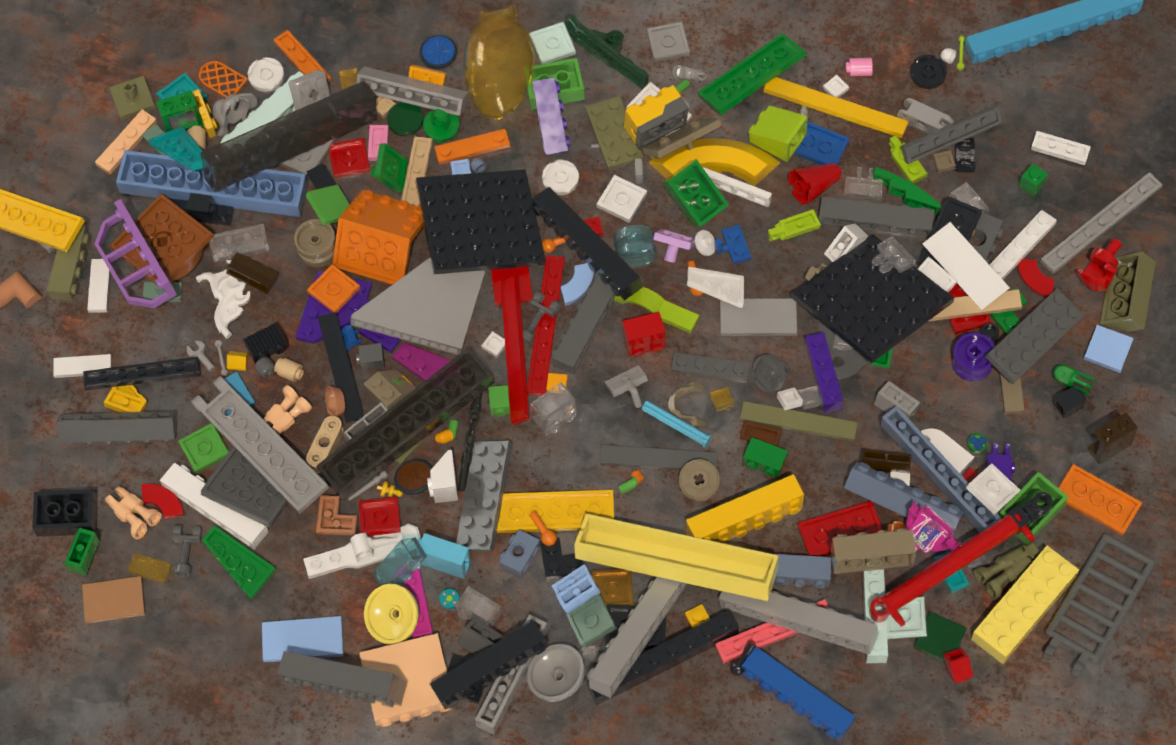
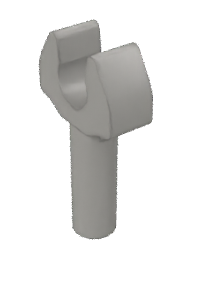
M195 340L196 346L199 349L193 351L187 346L188 356L190 358L198 357L208 371L212 372L215 366L204 354L206 350L205 344Z

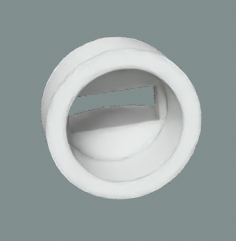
M946 48L941 52V59L946 63L952 64L956 56V50Z

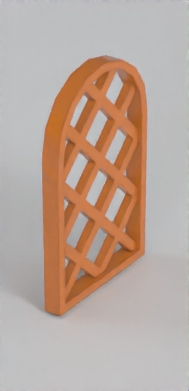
M218 61L204 64L199 71L201 83L224 98L228 96L223 93L228 92V95H230V92L235 91L233 94H237L248 81V78ZM215 65V68L208 69V66ZM225 70V74L218 75V71ZM216 71V76L210 77L209 72ZM207 73L208 78L202 79L201 75ZM235 75L234 81L228 80V76ZM226 77V82L220 83L219 78ZM217 79L218 84L211 85L210 80ZM236 83V88L230 89L229 84ZM227 85L228 90L221 91L220 86Z

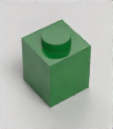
M1032 164L1022 175L1019 187L1034 197L1045 185L1048 173Z

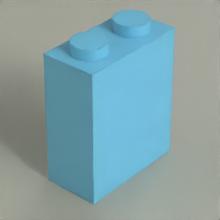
M424 533L422 539H418L416 550L421 565L465 579L471 564L468 547Z

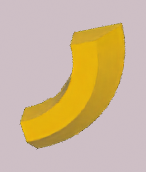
M720 138L694 140L691 142L693 145L691 150L687 149V146L684 145L662 158L655 157L649 161V164L666 179L689 161L697 159L704 168L717 173H722V171L732 173L752 186H756L780 164L773 156L755 146L736 140Z

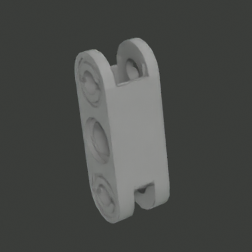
M911 98L905 99L903 103L907 111L901 109L897 113L898 118L909 121L908 125L927 134L954 123L950 116Z

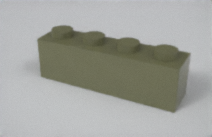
M85 226L81 227L68 252L57 249L47 288L51 299L73 301L74 295H77L78 278L82 276L81 265L82 261L86 259L85 248L90 243V234H88Z

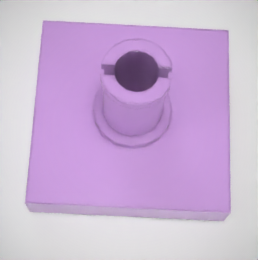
M665 229L656 231L653 240L668 244L664 260L673 263L676 262L679 247L690 250L696 246L695 238Z

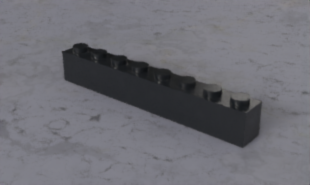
M547 187L532 198L534 205L532 208L535 210V214L538 217L541 216L549 228L552 227L558 238L565 240L570 250L574 249L582 262L586 261L593 273L597 272L600 275L602 282L605 285L608 284L617 297L620 296L625 301L642 289L640 276L550 187Z
M728 610L640 654L611 698L714 647L718 642L738 635L739 625L731 611ZM589 680L587 681V688L596 705L611 699L590 689Z

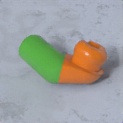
M684 79L675 87L680 96L690 86V83Z
M640 470L633 471L631 474L632 479L618 486L622 494L633 490L643 482L644 475L641 474Z

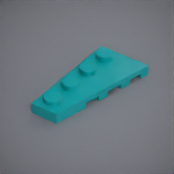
M183 126L148 139L150 146L192 171L200 170L210 165L208 157Z

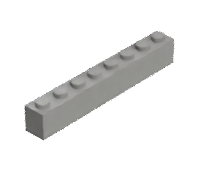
M657 577L655 581L652 580L646 594L641 595L637 607L630 611L627 622L620 626L616 638L611 639L607 651L600 655L598 664L590 670L588 674L590 689L609 698L612 697L688 583Z
M724 591L719 596V603L722 609L869 655L879 635L878 626L870 620L863 621L850 614L837 613V611L831 608L824 609L811 602H802L795 597L782 596L776 591H771L768 601Z

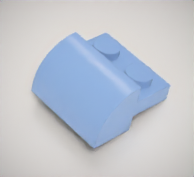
M585 564L552 585L557 599L567 614L602 592Z

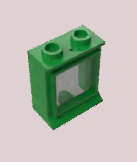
M192 90L156 102L166 132L181 126L186 131L192 126H201L204 129Z

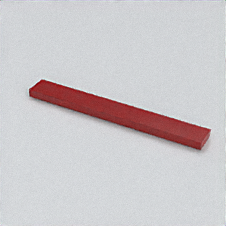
M546 255L541 293L544 294L545 298L541 305L548 309L553 300L559 302L565 257ZM557 313L554 318L543 314L540 322L536 325L527 384L528 395L546 397Z
M512 276L501 281L500 284L511 424L517 425L529 420L519 278Z

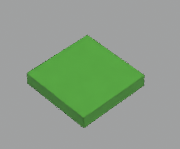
M338 184L308 191L305 195L323 225L338 222L339 217L350 205Z
M212 423L178 440L196 474L224 460L229 453Z

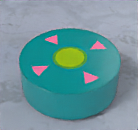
M453 589L444 590L439 597L441 606L446 610L455 609L460 602L458 593Z

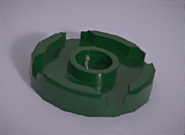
M405 102L397 103L390 108L387 114L388 127L394 134L399 136L414 135L423 125V113L417 105Z

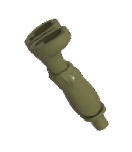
M1032 542L1027 546L1022 545L1002 557H997L994 565L990 567H977L973 570V575L980 584H984L997 572L1004 571L1003 574L986 584L988 595L996 600L1002 594L1001 588L1006 581L1012 582L1017 580L1018 576L1032 564L1041 552Z

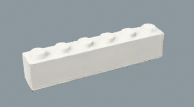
M174 463L160 479L162 487L170 490L177 498L253 550L267 535L268 529L266 526L200 495L201 489L206 483L205 480L198 475L193 476L190 474V470L184 465L179 466Z

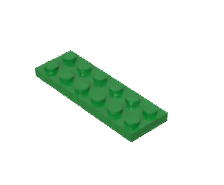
M782 33L698 91V96L718 114L722 115L804 58L806 52Z

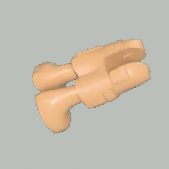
M289 385L283 388L285 396L283 402L280 405L274 404L263 418L269 426L273 424L271 428L278 435L288 430L295 423V417L302 413H308L312 409V406L303 397L299 398L298 394ZM295 404L294 408L288 413L287 410Z
M118 486L115 488V491L122 500L118 502L109 494L105 501L121 521L130 523L131 536L139 540L147 532L146 523L150 526H155L161 520L162 514L156 509L143 507V501ZM134 513H139L145 522L136 517Z

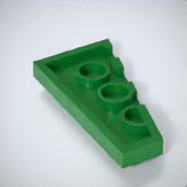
M215 525L202 539L203 544L251 601L276 571L275 567Z

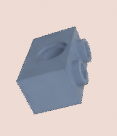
M518 530L516 535L513 534L508 543L510 546L507 551L501 553L499 561L502 570L522 579L540 548V540ZM516 551H522L523 555L515 556L514 553Z

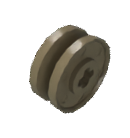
M703 459L692 460L681 469L679 486L683 494L690 500L696 502L707 501L718 492L720 476L716 467L709 461ZM702 476L704 483L696 485L695 478Z

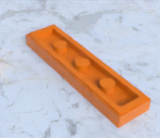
M289 30L273 39L277 47L303 75L321 70L325 72L327 83L332 81L331 76Z

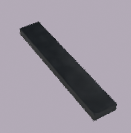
M336 312L319 316L317 318L335 385L342 390L345 400V411L343 414L346 424L356 422L364 415Z
M198 357L83 371L85 391L200 376Z

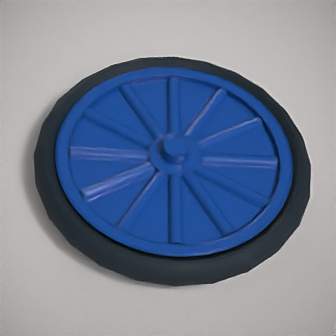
M434 35L422 43L419 53L424 64L439 69L452 64L457 57L458 50L456 43L451 38L445 35Z

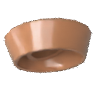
M327 386L325 403L329 416L339 417L345 411L343 392L339 387Z

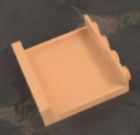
M438 633L360 652L362 667L393 673L407 682L401 706L394 705L391 708L382 705L381 702L375 701V704L371 703L376 726L386 727L395 721L406 722L415 716L426 717L435 711L446 712L451 710V708L446 710L443 708L430 686L431 682L447 673Z

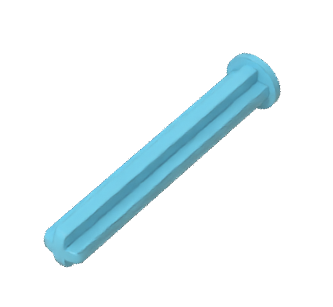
M648 400L644 402L642 406L644 412L702 444L703 448H707L713 435H707Z

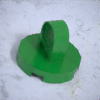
M436 109L429 112L424 118V132L427 138H432L435 143L442 144L450 139L452 141L459 133L460 124L457 115Z

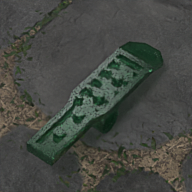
M568 13L565 16L566 29L574 42L608 67L617 70L642 90L648 85L649 74L644 69L636 66L630 59L620 54L624 39L622 32L612 30L608 33H603L594 29L591 30L581 24L575 15Z

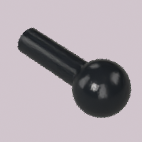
M749 641L740 658L731 663L730 671L736 676L743 674L742 664L755 649L756 644Z

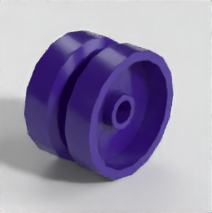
M968 333L962 336L956 342L951 360L952 368L956 375L969 382H979L987 378L994 366L985 357L995 348L992 340L980 333Z

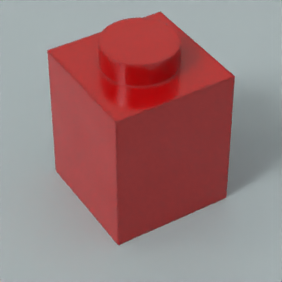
M963 648L943 654L948 676L954 683L964 682L974 677L969 656Z

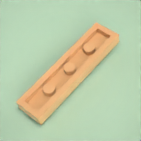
M141 110L95 161L96 166L111 174L121 163L124 150L132 151L143 139L142 134L157 123L156 118Z

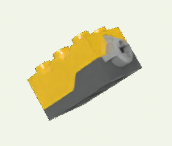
M674 85L668 88L664 87L658 92L659 95L655 97L649 95L642 100V104H632L626 109L624 128L639 150L686 125L690 104L685 97L680 96Z

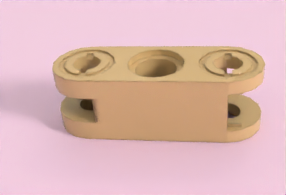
M336 416L325 418L306 457L307 464L316 474L325 472L343 436L344 431L341 420ZM323 443H329L327 447H321Z

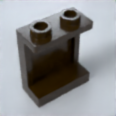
M1124 413L1097 429L1094 434L1099 440L1088 446L1087 450L1096 462L1101 464L1131 446L1138 427L1130 416Z

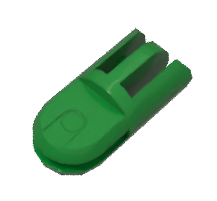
M1064 364L1058 365L1053 372L1054 378L1058 382L1070 388L1075 386L1073 385L1074 381L1087 388H1093V385L1076 378L1077 375L1093 382L1097 380ZM1075 386L1078 391L1081 390L1084 395L1089 396V392Z

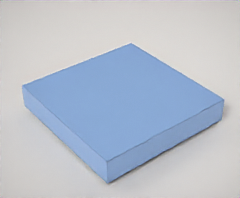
M1097 325L1084 360L1120 373L1133 338Z

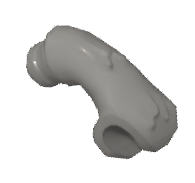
M681 65L674 66L672 75L679 79L699 82L704 81L706 78V74L701 70Z

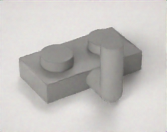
M638 365L605 381V385L613 397L629 390L635 407L639 408L642 406V402L636 386L648 381Z

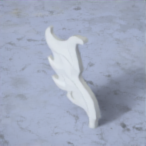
M226 270L215 274L205 272L197 276L196 280L197 282L202 280L209 281L214 298L219 300L214 315L215 324L219 333H222L228 339L232 336L228 329V324L242 314L244 310L241 306L249 302L251 293L248 291L246 295H243L246 283L239 282L236 278L226 274Z

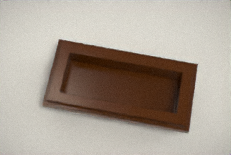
M744 421L740 439L750 441L751 438H755L778 447L782 429Z

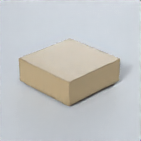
M379 96L370 105L374 111L384 118L387 116L390 108L396 103L391 99Z

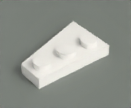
M688 267L687 286L739 308L743 307L744 276Z

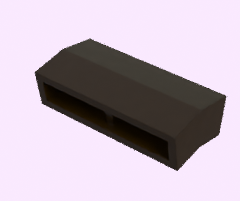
M236 252L226 270V274L268 294L278 279V272Z
M862 449L861 463H866L871 469L883 471L886 474L891 472L909 473L911 454Z

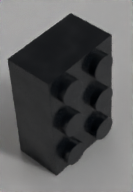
M93 489L34 492L32 529L36 536L76 535L78 528L93 531L96 534L97 497Z

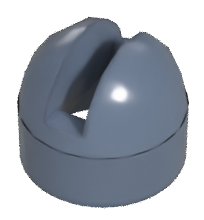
M475 158L471 161V168L475 173H482L487 167L486 162L481 158Z

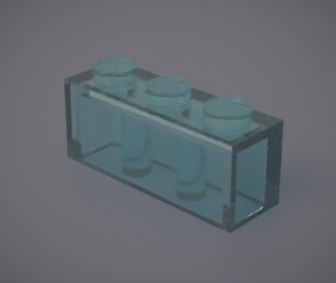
M416 537L404 539L395 546L372 574L379 587L385 584L402 586L405 581L412 577V573L422 566V562L427 556Z

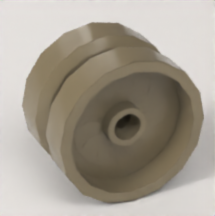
M312 219L302 223L294 235V243L301 260L308 266L315 268L324 267L333 261L336 235L330 224L323 225L320 219Z

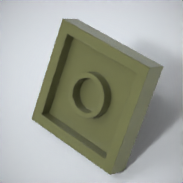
M144 76L109 87L121 120L136 116L141 110L148 112L156 109Z

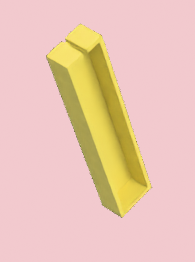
M585 514L581 531H579L574 544L575 559L764 601L769 600L778 571V555Z

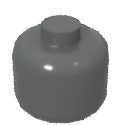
M263 357L256 362L254 370L262 378L272 377L275 373V364L269 357Z

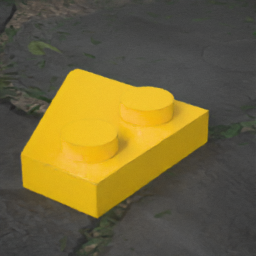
M199 89L192 91L209 138H213L216 136L214 129L217 128L214 118L210 119L209 114H211L209 105L204 103Z
M133 385L112 387L103 402L104 407L118 412H143L147 406V400L137 392Z

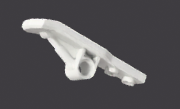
M408 523L400 527V533L369 537L366 533L356 534L350 538L351 542L344 547L304 558L308 577L311 579L345 568L358 569L416 550L417 541L419 538L421 539L418 527Z

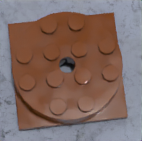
M162 193L134 220L169 282L183 278L191 272L201 258L203 247L214 237L212 232ZM124 230L109 245L110 248L115 251L131 242L133 234H128ZM140 246L122 256L124 260L134 267L135 271L150 264L148 260L144 262L139 254V251H141ZM150 273L143 277L157 285L155 280L158 277L156 274L152 276Z

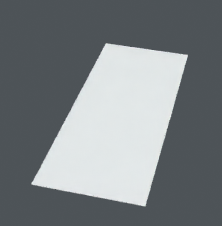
M951 222L923 243L925 248L958 281L957 283L981 310L1010 288Z

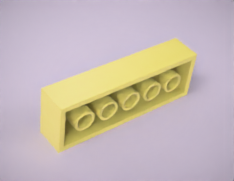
M1046 546L977 627L971 640L1004 664L1073 582L1079 569L1049 546Z

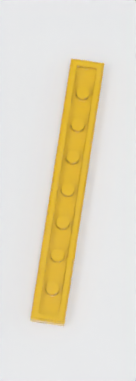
M777 77L769 81L763 91L764 93L893 136L896 135L899 138H903L909 122Z

